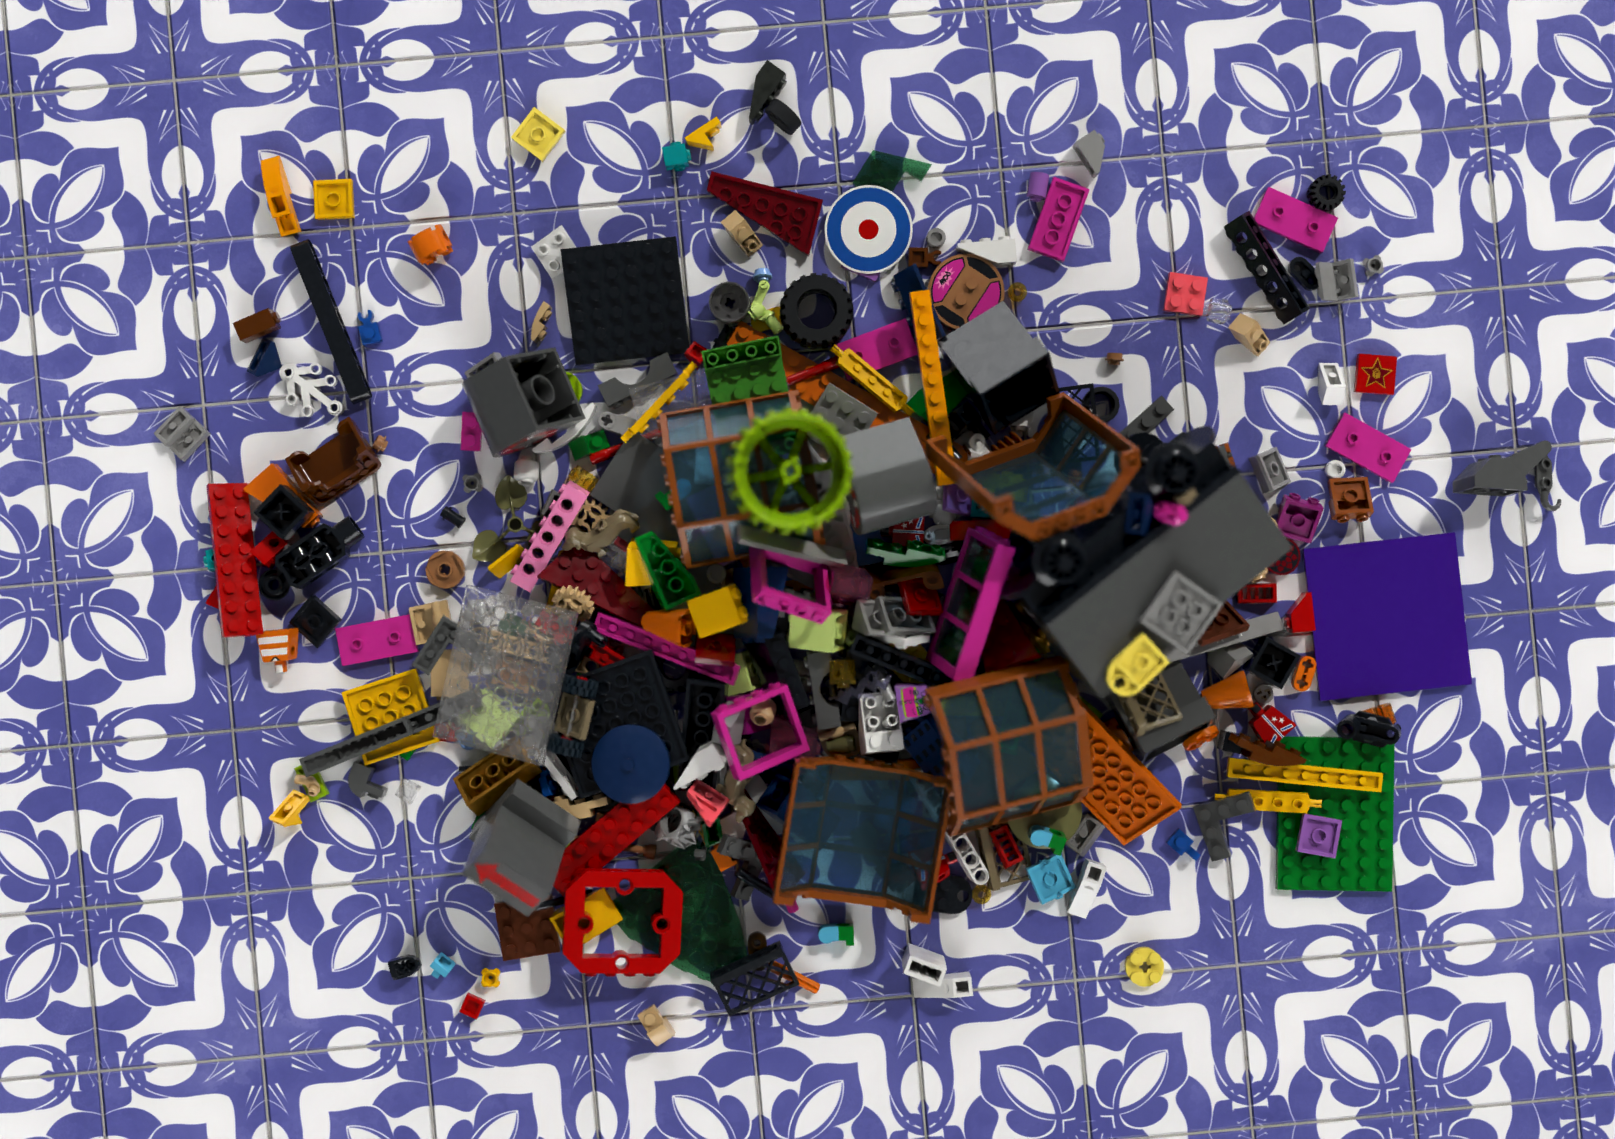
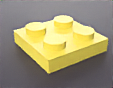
M533 107L511 138L543 162L566 131Z

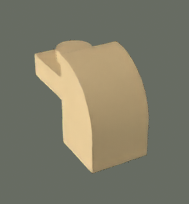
M655 1004L637 1014V1017L647 1031V1036L656 1046L675 1036L676 1032L666 1016L662 1017Z

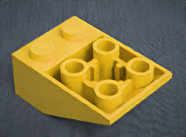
M605 887L585 895V911L592 916L594 926L591 932L583 935V944L623 920ZM564 906L558 908L549 918L561 939ZM582 918L579 920L578 925L584 927L588 924L589 920Z

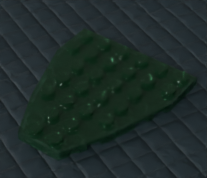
M697 838L696 844H692L685 849L676 847L651 869H663L683 891L680 955L671 964L684 972L698 976L702 980L710 981V972L747 956L748 953L739 916L722 872L713 856L706 850V859L704 861L695 860V849H702L700 846L701 842ZM634 888L629 895L619 894L613 899V902L623 920L617 924L628 938L639 942L644 948L659 954V934L651 926V917L656 912L661 911L662 888ZM659 919L656 926L663 927L666 924V920Z

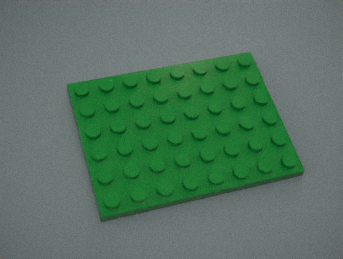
M1284 736L1279 742L1285 744L1286 749L1290 750L1292 747L1302 752L1300 756L1305 758L1306 762L1301 765L1383 773L1381 792L1277 782V791L1308 793L1310 799L1322 800V808L1310 807L1307 814L1342 820L1336 858L1295 851L1302 813L1277 812L1276 889L1392 892L1395 744H1387L1381 748L1354 741L1352 738Z

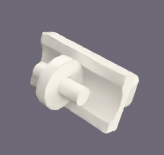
M980 433L972 434L969 437L968 443H963V449L967 453L968 461L990 453L985 447V438Z

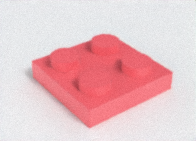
M1169 272L1163 311L1201 317L1208 278Z

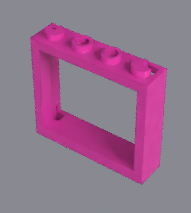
M749 547L752 602L822 624L830 616L832 609L827 565ZM766 559L814 575L816 603L767 587Z
M780 682L771 683L768 685L769 688L765 690L757 689L752 691L751 696L746 698L744 696L738 697L733 700L734 703L719 705L715 711L711 712L734 779L742 781L810 750L787 684ZM780 694L797 742L741 767L724 718Z

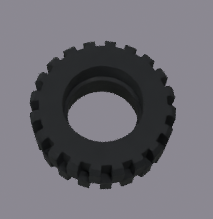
M811 273L809 276H800L799 280H794L790 287L786 288L780 303V319L784 331L795 343H799L804 348L825 349L830 345L838 343L850 328L853 317V303L850 293L846 291L843 283L840 284L838 282V279L830 278L828 274L824 273L822 275ZM821 294L828 297L833 303L835 314L828 326L822 329H811L800 320L798 314L799 305L808 295Z

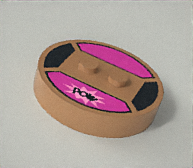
M958 254L944 260L934 270L927 290H930L931 301L941 325L952 331L1004 301L1005 295L1004 283L996 267L988 260L974 254Z

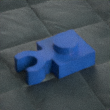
M368 310L369 316L366 319L363 318L361 312H358V319L363 322V325L358 326L364 346L383 341L379 323L372 322L374 314L371 310Z

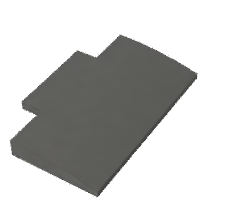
M637 432L627 443L623 442L590 495L614 511L624 509L633 514H638L639 519L637 522L640 523V528L633 534L630 532V528H627L618 535L626 542L630 543L632 538L653 531L660 540L678 541V548H681L677 525L673 526L671 514L674 513V508L667 512L654 496L659 491L666 494L670 490V486H666L664 474H667V468L662 466L661 455L664 454V451L661 447ZM672 455L676 482L679 479H686L692 486V491L687 497L713 486L694 484L695 469ZM725 490L729 500L732 501L729 492ZM683 499L680 502L683 523L696 521L686 499ZM699 527L685 530L688 544L704 538ZM736 540L735 549L738 551L741 545ZM708 547V550H709V553H710V555H711V558L714 559L713 556H712V554H711V552H710V549H709V547Z

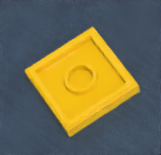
M352 179L313 180L314 214L316 220L355 218Z

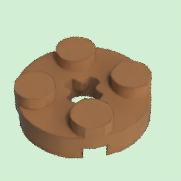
M438 551L428 560L425 570L426 576L434 586L444 589L453 588L465 577V564L462 558L453 551ZM444 564L450 567L448 575L441 573L442 565Z

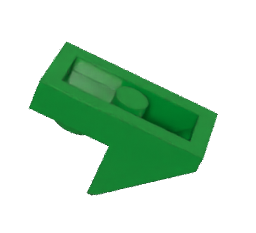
M604 429L586 436L582 435L568 443L575 461L611 447Z

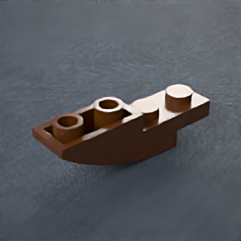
M1232 732L1229 737L1230 741L1243 748L1241 754L1258 763L1273 766H1293L1306 762V759L1300 756L1302 752L1292 747L1288 750L1285 748V744L1277 740L1274 743L1266 740L1265 743L1259 740L1252 742L1250 741L1251 737L1241 732L1239 735Z

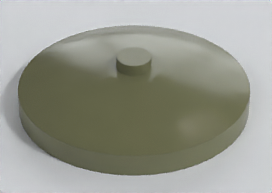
M1038 772L1031 773L1025 777L1023 785L1014 790L1012 801L1041 794ZM1045 772L1047 792L1066 787L1054 773ZM1080 802L1008 821L1007 824L1014 836L1024 844L1037 849H1050V847L1044 845H1033L1027 834L1028 829L1032 825H1041L1062 831L1067 837V842L1080 825L1082 804Z

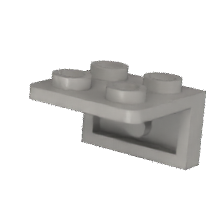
M1350 258L1333 263H1316L1314 273L1318 279L1319 287L1317 288V293L1322 301L1337 302L1359 297L1353 259Z

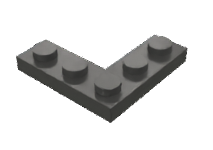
M1161 395L1119 434L1127 438L1134 433H1149L1174 409Z
M443 615L412 666L429 675L449 643L483 663L493 645Z
M1250 791L1193 807L1212 862L1231 857V852L1219 820L1254 812L1256 808Z
M723 834L716 852L744 860L741 868L759 877L762 865L752 842ZM737 878L730 895L734 898L749 901L754 888Z

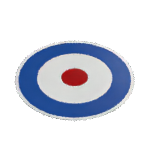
M863 185L844 192L830 207L825 221V239L831 254L841 265L858 273L873 274L891 268L903 258L912 239V219L905 203L895 193L880 186Z

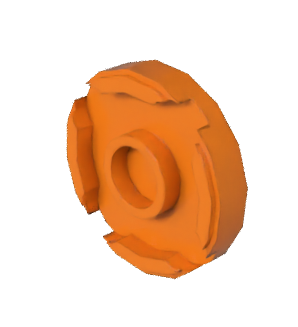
M1213 725L1196 732L1182 743L1186 751H1192L1201 747L1203 743L1210 742L1219 735L1218 728Z

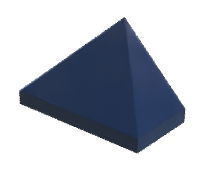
M265 337L262 338L247 369V372L257 377L282 367L275 342Z
M1129 492L1125 533L1146 535L1155 518L1153 514L1154 505L1150 494Z

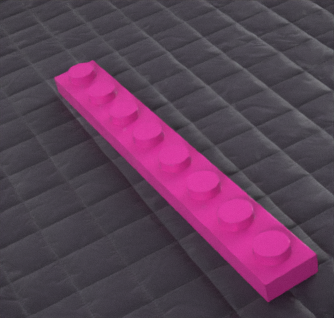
M598 612L595 625L599 633L644 651L653 649L656 656L732 686L735 685L741 666L736 664L732 667L695 663L696 648L690 646L680 647L644 630L642 627L604 612Z

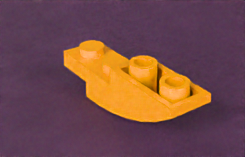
M280 156L261 160L262 178L272 218L276 219L281 237L302 232L290 197L292 192Z

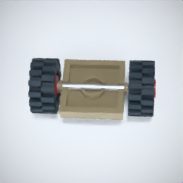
M564 674L561 690L565 692L562 694L554 727L555 731L564 735L550 734L547 745L548 751L570 757L580 758L582 756L585 744L583 740H586L595 701L583 698L582 696L596 698L598 681Z

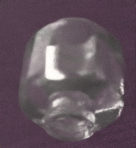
M1211 298L1209 303L1204 304L1203 315H1206L1207 322L1224 324L1226 320H1230L1232 305H1230L1228 300Z

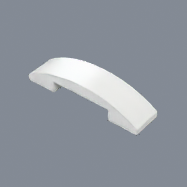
M592 402L582 410L586 419L580 421L553 443L550 439L546 438L533 448L532 451L536 454L548 453L573 441L589 425L597 406Z

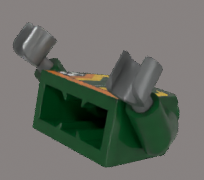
M692 806L695 819L688 820L689 831H698L702 839L700 845L702 849H695L694 857L695 860L704 861L706 859V850H709L710 846L720 843L723 837L720 818L718 816L712 826L708 827L695 807Z

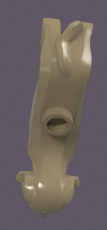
M619 509L605 520L600 519L596 527L587 533L579 531L577 527H572L565 534V543L562 549L569 551L574 547L577 550L582 548L588 552H596L600 559L607 553V550L603 547L613 543L622 530L630 528L629 530L633 534L640 528V523L637 522L639 516L624 509Z
M742 739L740 744L734 745L741 767L754 761V752L746 746V739ZM729 768L724 777V785L718 783L716 791L723 793L724 796L730 799L729 803L737 811L735 820L741 823L745 817L752 815L756 808L755 802L750 800L744 792L745 786L751 781L752 776L742 781L733 778Z

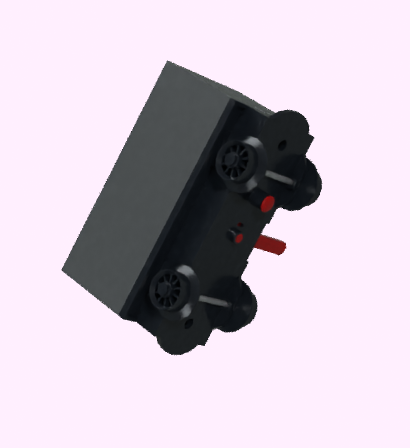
M1210 426L1198 427L1187 433L1181 432L1169 443H1163L1156 435L1147 432L1130 435L1126 439L1140 449V468L1107 515L1038 541H1034L1015 530L1011 531L1008 541H1010L1009 545L1016 549L1012 558L1013 566L1009 568L1000 599L1017 602L1031 625L1036 630L1040 628L1046 635V639L1051 644L1049 649L1055 656L1060 655L1068 662L1070 667L1069 673L1101 699L1112 691L1105 679L1107 666L1141 632L1149 638L1160 652L1171 645L1169 641L1138 620L1173 570L1223 604L1293 548L1238 468L1227 463L1214 444L1216 439L1215 431ZM1116 453L1115 467L1119 474L1120 456ZM1191 488H1194L1198 495L1193 498L1194 501L1187 506H1183L1188 513V518L1184 523L1178 526H1171L1154 518L1146 535L1125 533L1129 492L1150 494L1154 507L1161 501L1174 503L1170 497L1174 494L1184 493ZM1079 498L1073 505L1077 506L1086 501L1083 498ZM1039 517L1027 518L1031 522L1042 519ZM1117 678L1114 686L1118 687L1122 684L1123 678Z

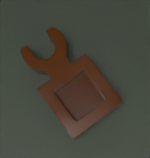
M909 247L908 267L915 263L918 268H927L928 263L933 266H939L941 261H935L934 255H940L941 251L935 250L932 253H928V248Z

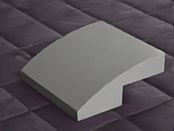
M179 406L154 432V435L165 446L169 447L180 460L185 462L211 433L182 406Z

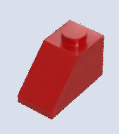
M1302 592L1285 613L1284 627L1289 633L1316 630L1312 592Z

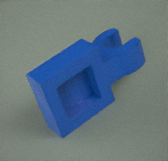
M539 765L542 772L539 774L540 778L538 780L543 796L551 797L557 795V782L552 779L548 769L544 771L542 765Z
M1179 828L1166 841L1181 856L1186 852L1195 861L1201 856L1191 847L1194 841Z

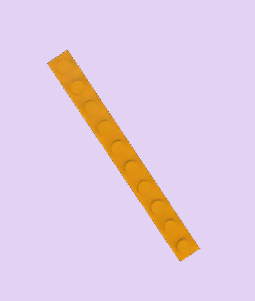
M930 290L910 292L909 296L930 439L944 435L947 439L948 454L954 457ZM934 464L937 486L955 484Z

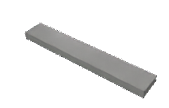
M739 524L736 528L738 544L845 569L847 566L846 552L843 549L780 535Z

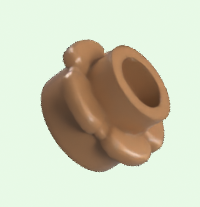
M1107 353V358H1105L1110 365H1120V361H1124L1122 353Z
M378 435L372 448L376 450V453L380 450L382 452L385 450L388 444L386 436Z

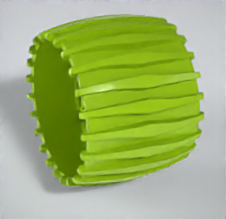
M782 407V412L777 414L774 409L766 411L765 419L761 420L759 416H756L750 420L753 427L748 430L744 426L738 432L742 437L740 443L733 440L730 449L735 451L734 456H727L726 466L731 467V473H726V483H732L733 487L732 490H729L731 499L737 498L740 504L736 507L740 513H749L750 517L748 520L754 525L758 522L763 523L762 529L768 532H772L775 527H777L778 534L789 535L791 529H793L796 535L804 534L807 532V526L811 530H816L823 525L822 519L829 522L836 516L834 510H840L844 506L846 499L843 497L845 494L849 495L852 484L849 481L854 476V468L850 467L852 453L847 451L845 446L847 441L843 435L839 436L836 432L837 427L832 422L828 424L823 420L824 417L818 413H815V415L808 414V409L799 408L798 411H791V407ZM783 428L799 429L787 459L781 458L765 439V435ZM807 433L815 436L824 445L831 461L803 466L798 464V454ZM756 443H758L776 466V469L747 475L749 455ZM792 466L795 474H791L788 477V472L785 471V468ZM832 470L830 487L824 498L820 502H816L802 485L800 476ZM778 479L779 482L769 509L762 505L754 496L749 483ZM788 485H791L811 508L798 514H782L777 512L781 498Z

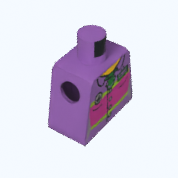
M926 683L895 684L900 722L931 713L930 709L925 707L923 699L926 696L925 689L928 688Z

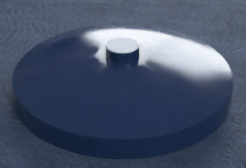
M623 725L607 732L597 743L592 756V772L599 788L611 799L627 804L640 803L655 796L665 785L670 772V755L664 741L651 729L641 725Z

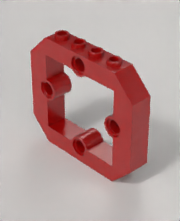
M585 868L565 886L562 933L563 955L582 974L589 977L597 976V974H604L609 977L616 976V974H624V976L628 977L636 976V974H643V976L647 977L660 974L680 955L683 891L663 869ZM622 880H628L629 885L626 888L619 887V883ZM586 887H615L621 895H629L634 888H662L661 911L656 912L651 917V926L659 934V954H627L624 950H616L613 954H583V935L591 932L594 926L592 916L585 911ZM582 918L589 920L588 924L584 927L578 925L579 920ZM659 919L666 920V924L663 927L656 926ZM618 958L626 959L625 963L621 966L615 964Z

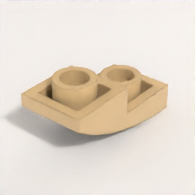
M545 301L541 304L532 325L531 340L536 344L546 337V330L548 328L542 323L543 321L546 322L552 315L551 310L553 308Z

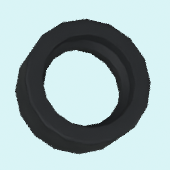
M774 99L765 109V113L771 121L789 135H792L801 125V120L796 113L779 99Z
M1103 386L1095 387V395H1106L1111 401L1112 407L1110 412L1105 416H1097L1106 423L1117 415L1120 407L1119 398L1110 388ZM1090 391L1083 397L1084 402L1090 397ZM1085 406V409L1091 412L1090 408Z

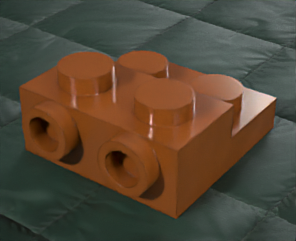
M1368 477L1328 480L1330 501L1328 503L1332 520H1337L1338 523L1348 522L1349 519L1363 522L1371 517L1374 508Z

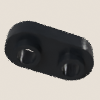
M1296 257L1289 262L1288 272L1305 290L1313 291L1319 287L1318 279L1314 273L1315 268L1305 258ZM1295 265H1298L1300 267L1299 271L1295 270ZM1309 278L1313 280L1312 285L1308 283Z

